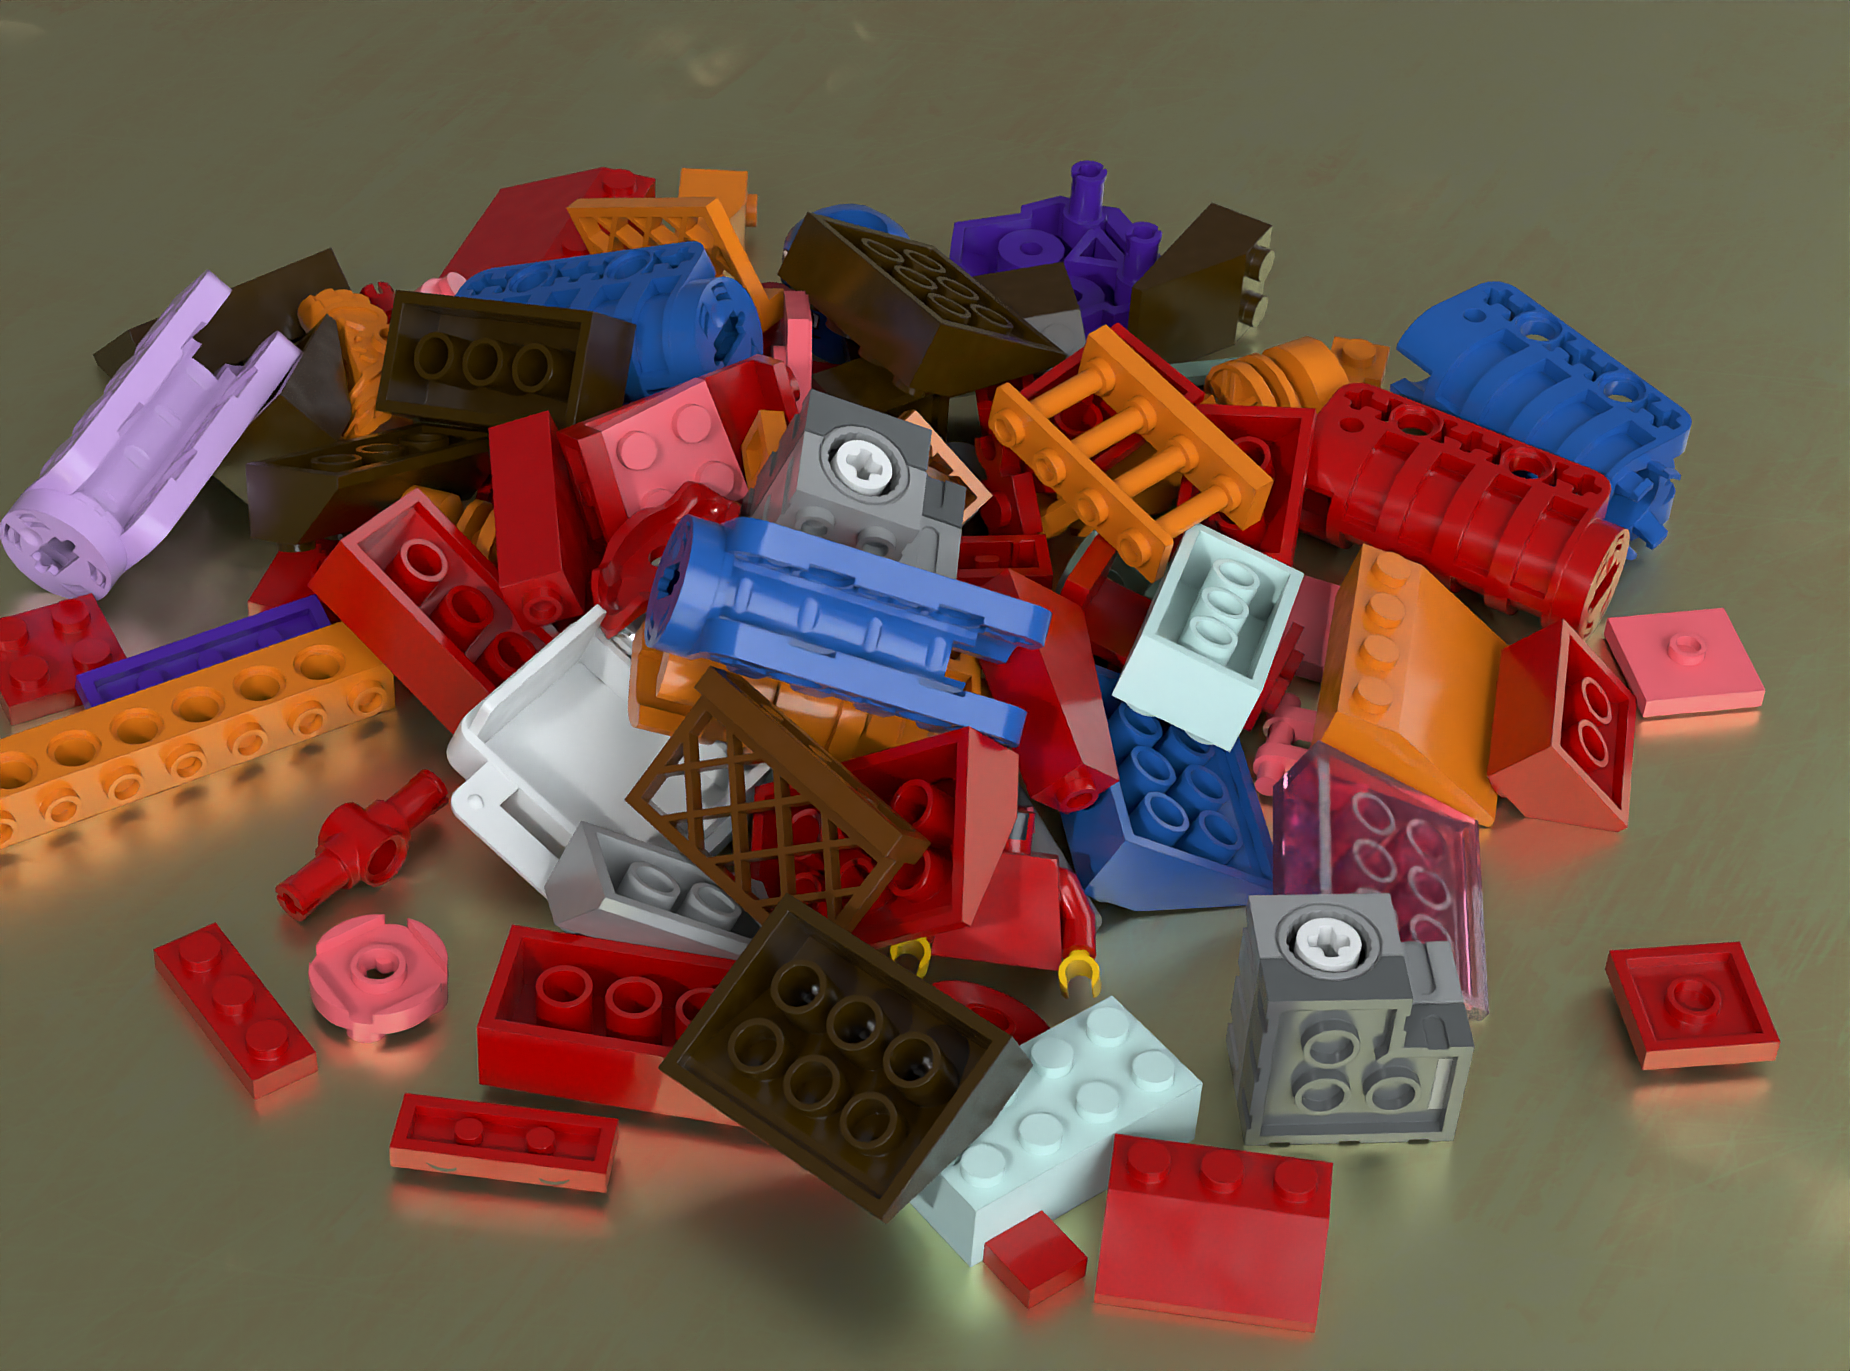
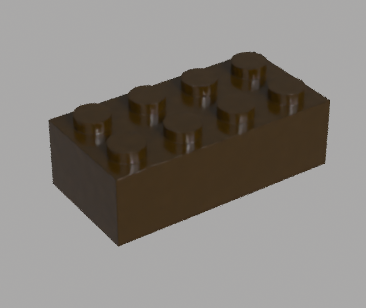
M396 290L375 411L419 422L488 430L490 427L549 410L559 431L623 406L636 325L594 311Z

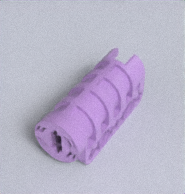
M209 269L203 272L172 300L136 347L135 355L119 368L106 385L104 395L87 409L75 425L72 436L55 450L43 466L40 477L24 490L0 522V540L11 561L30 580L50 593L68 599L90 593L93 594L96 601L104 598L120 576L154 550L172 530L301 354V350L282 333L276 331L258 346L244 366H234L225 363L213 375L202 364L194 360L192 357L202 344L195 341L192 337L209 323L232 291Z

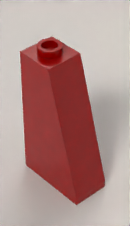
M549 410L488 428L499 589L522 632L584 614L589 537L556 434L558 429Z
M1007 568L982 585L981 588L1050 610L1052 617L1045 645L1043 648L1035 650L1017 646L1007 662L1003 664L978 659L993 699L1017 706L1027 712L1020 744L1018 747H1013L1012 750L1019 754V769L1030 798L1068 815L1071 812L1091 806L1098 799L1100 793L1120 781L1086 620L1080 605Z

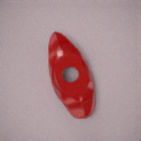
M686 481L664 504L658 507L644 508L634 513L615 531L607 544L601 564L598 568L592 570L591 576L594 606L599 604L607 611L600 624L607 640L647 612L652 585L658 567L651 563L663 555L669 538L678 522L685 515L689 514L721 524L736 517H741V504L724 498L704 484Z

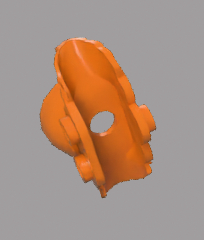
M332 288L319 292L316 296L309 295L298 307L297 315L300 325L306 333L326 314L331 316L337 324L352 409V416L341 436L348 440L413 424L411 419L375 411L390 324H387V315L384 311L370 304L369 297L346 289L336 291Z

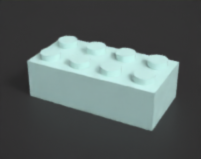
M1200 523L1184 532L1159 583L1111 696L1126 702L1133 711L1141 715L1155 716L1184 730L1188 736L1199 743L1216 745L1230 752L1263 690L1304 573Z
M1113 996L1102 1000L1019 1045L1033 1064L1026 1077L994 1122L909 1202L970 1268L983 1261L985 1242L1042 1210L1053 1221L1107 1190L1115 1134L1189 1143L1194 1140L1203 1083Z

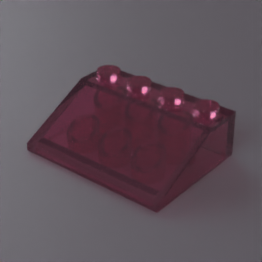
M1318 740L1273 786V895L1390 893L1401 942L1415 941L1425 944L1428 941H1450L1468 1020L1482 1021L1489 1015L1478 821Z

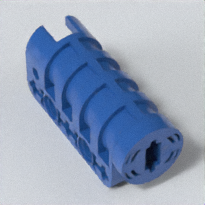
M697 241L491 268L472 276L460 287L455 295L459 297L594 311L635 324L636 331L623 406L756 354L763 355L762 328L753 300L746 289L733 278L715 277L716 270L705 248Z
M687 514L676 525L661 557L649 597L644 638L646 646L689 660L698 658L712 660L725 664L728 671L753 679L768 677L789 683L791 689L796 692L816 698L831 696L852 702L857 710L880 717L899 716L915 721L920 729L937 734L970 726L1001 745L1013 748L1018 747L1020 744L1027 712L1008 703L963 691L966 683L945 677L951 650L996 664L1006 663L1017 646L1030 650L1044 647L1052 612L1020 599L765 520L736 517L718 524Z

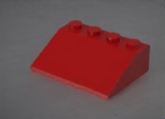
M600 167L501 188L439 278L445 277L450 272H456L468 280L475 274L491 268L590 255L566 208L577 199L656 198V179L637 175L625 169ZM628 219V224L644 237V232ZM598 223L600 229L610 236V232ZM623 246L625 250L629 249L627 246Z
M967 726L840 762L931 842L915 865L909 863L902 865L851 934L871 947L879 949L971 926L1017 819L1019 754L974 728ZM774 781L755 786L754 802L775 799ZM790 785V796L801 795ZM813 805L792 807L793 845L822 842L821 812ZM776 811L753 813L751 851L778 848ZM837 827L838 839L849 838ZM861 847L839 850L841 889L860 886L878 863ZM823 852L794 856L797 895L826 891ZM779 859L750 862L751 878L763 882L768 898L781 897ZM851 898L842 899L843 908ZM827 901L806 904L828 918Z

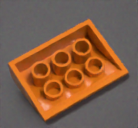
M1363 544L1335 596L1309 763L1355 780L1356 778L1369 780V785L1490 828L1495 820L1498 794L1492 788L1487 777V766L1490 756L1492 722L1494 720L1497 693L1496 682L1499 675L1501 649L1508 645L1421 564L1407 560L1399 554L1385 552Z

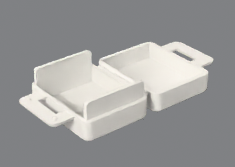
M661 557L655 559L651 564L658 567ZM599 604L595 605L577 622L570 624L462 718L448 744L447 758L450 765L466 779L452 794L451 809L454 815L546 899L544 885L581 820L684 855L624 800L671 737L634 728L629 721L628 694L632 642L635 633L646 618V612L618 634L607 640L600 627L607 611ZM717 740L709 746L699 744L700 761L728 757L726 742ZM682 757L678 764L684 763V757ZM766 763L744 766L746 803L754 802L755 786L774 781L773 769ZM728 768L700 772L702 808L707 809L730 805ZM685 775L668 777L651 799L666 814L687 811ZM753 813L747 814V823L749 824L753 819ZM731 816L703 820L705 850L713 857L733 840ZM687 823L678 824L684 831L688 833Z

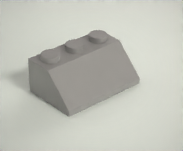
M582 820L544 885L554 924L569 934L737 960L762 926L686 856ZM751 878L752 892L759 899H767L768 895L763 882Z

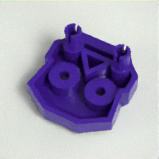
M1085 160L1077 162L1072 166L1070 198L1056 196L1021 205V213L954 222L949 259L971 277L1063 262L1080 307L1085 339L1087 340L1089 333L1105 324L1110 328L1118 322L1127 329L1132 287L1161 257L1159 254V244L1162 239V231H1158V226L1149 222L1132 223L1119 208L1103 206L1107 169H1103L1104 165L1101 163Z

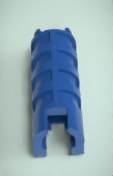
M1499 281L1485 282L1429 308L1409 326L1397 343L1396 350L1428 373L1430 377L1418 382H1411L1403 378L1390 385V392L1596 470L1610 481L1612 487L1607 512L1603 520L1628 529L1630 541L1639 537L1646 542V547L1651 550L1659 546L1667 537L1668 531L1663 524L1669 520L1676 492L1674 484L1670 479H1681V474L1675 469L1674 458L1680 456L1685 451L1692 425L1691 417L1685 409L1518 288ZM1539 335L1547 338L1549 341H1537L1526 336ZM1609 396H1624L1630 399L1632 402H1620L1612 400L1609 398ZM1524 470L1511 472L1518 477L1526 479L1539 478L1532 472ZM1629 546L1626 559H1636L1637 553Z

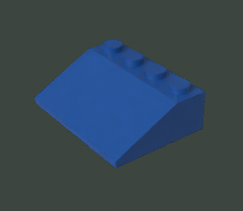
M1095 665L1120 781L1100 793L1098 799L1091 806L1071 812L1068 815L1060 812L1075 872L1085 894L1098 902H1108L1133 911L1247 906L1248 896L1288 895L1239 736L1231 751L1228 752L1216 745L1199 743L1188 736L1184 730L1155 716L1141 715L1133 711L1126 702L1111 696L1120 673Z

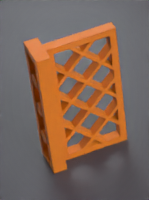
M718 197L577 199L566 208L590 255L625 250L623 248L624 245L629 249L658 246V244L665 245L697 241L703 245L708 256L711 258L710 260L716 270L715 277H726L723 274L725 270L746 289L758 312L762 334L784 317V289L763 288ZM698 217H704L712 235L697 223ZM628 219L644 232V237L628 224ZM663 219L680 232L679 237L662 224ZM598 223L610 232V236L600 229Z

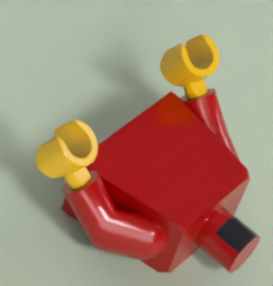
M1017 809L1016 822L971 926L891 945L888 955L893 961H896V958L902 954L915 956L920 961L916 975L922 979L927 973L931 955L1058 971L1060 992L1065 999H1069L1068 983L1076 976H1086L1092 981L1093 998L1097 997L1101 991L1100 970L1095 961V913L1077 875L1071 870L1059 866V855L1031 851L1036 814L1031 811Z

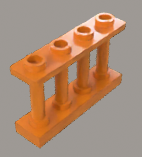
M1106 324L1088 334L1078 374L1031 401H1028L1009 382L996 388L988 426L993 431L997 440L1002 445L1013 450L1035 472L1038 479L1044 485L1051 487L1076 511L1083 523L1093 527L1118 551L1120 557L1127 565L1136 568L1150 583H1154L1164 576L1174 544L1173 538L1218 511L1228 516L1242 531L1261 520L1274 479ZM1092 394L1100 396L1118 413L1071 441L1048 420ZM1134 432L1140 434L1159 452L1113 480L1089 459ZM1176 471L1182 473L1201 491L1198 495L1156 520L1152 519L1131 499Z

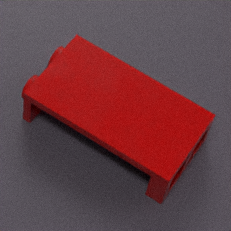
M761 354L697 377L705 380L746 485L747 481L740 446L759 410L783 411L787 427L794 415L799 414L796 401L800 399V389L793 371L785 365L784 361ZM679 385L556 431L592 550L600 554H605L608 542L628 517L602 432L594 429V427Z
M1098 533L1067 577L1060 595L1081 606L1086 620L1092 653L1123 669L1152 600L1107 579L1118 551ZM1293 622L1274 656L1263 690L1243 729L1251 732L1262 711L1272 716L1275 714L1305 655L1294 649L1304 629L1303 626Z

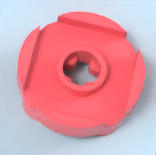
M368 914L351 918L334 926L321 937L316 944V957L312 963L309 962V989L315 1007L329 1022L345 1028L347 1035L352 1040L360 1043L377 1042L386 1034L412 1028L428 1019L431 1015L442 1011L448 1003L449 968L446 947L431 928L416 920L407 918V927L399 924H385V914ZM375 968L382 974L394 972L391 976L384 979L367 978V971Z

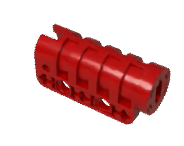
M1366 383L1343 385L1317 414L1305 485L1307 490L1304 492L1298 531L1342 549H1348L1354 544L1359 546L1366 544L1385 552L1399 554L1407 560L1421 564L1452 593H1458L1463 588H1467L1484 595V603L1489 608L1510 616L1514 615L1518 610H1522L1541 618L1542 629L1564 619L1585 642L1590 638L1600 623L1615 592L1625 564L1630 541L1628 529L1603 520L1607 512L1612 489L1610 481L1603 474ZM1416 428L1426 432L1428 435L1415 436L1401 431V429ZM1524 470L1532 472L1539 478L1526 479L1518 477L1511 472Z

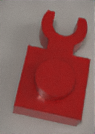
M994 434L975 438L976 455L987 476L986 480L980 482L993 495L980 507L982 519L987 525L988 535H1032L1044 532L1032 471L1021 473L1019 463L1021 458L1009 447L1002 445Z

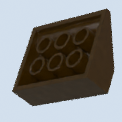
M807 212L777 273L779 277L796 291H805V295H808L810 309L821 312L828 318L825 325L831 331L844 338L854 340L861 346L858 354L862 358L878 367L889 370L894 375L891 382L903 392L915 397L923 398L926 392L952 398L1054 368L1064 361L1068 355L935 246Z
M786 892L664 1058L658 1069L868 1213L887 1224L994 1122L1033 1067V1064L1013 1036Z

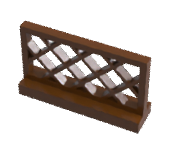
M709 666L694 687L702 696L624 800L760 925H763L772 913L771 909L777 906L787 892L804 904L827 901L828 919L849 933H852L904 863L915 865L931 842L742 676ZM712 717H714L726 728L728 757L700 761L698 736ZM743 744L754 753L743 754ZM682 757H684V763L678 764ZM766 763L773 769L775 799L746 803L744 766ZM728 768L730 805L703 809L700 772ZM685 775L687 811L666 814L651 799L668 777ZM790 785L801 795L790 796ZM806 805L815 806L821 812L823 841L793 845L791 808ZM775 810L778 848L749 852L747 814ZM731 816L733 854L713 857L705 850L703 820ZM687 823L688 833L684 831L678 824ZM837 827L849 838L838 839ZM861 847L878 863L860 886L841 889L839 850ZM823 852L826 891L797 895L794 856ZM779 859L781 897L759 899L752 892L750 862ZM734 865L735 876L724 866ZM851 898L843 908L842 899Z

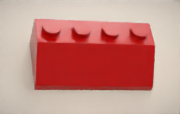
M418 487L341 539L307 584L453 735L462 718L560 634L552 624L522 632L499 589L498 569Z

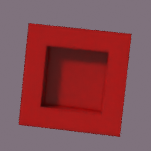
M1042 1210L984 1243V1264L1027 1309L1032 1308L1086 1276L1088 1257Z

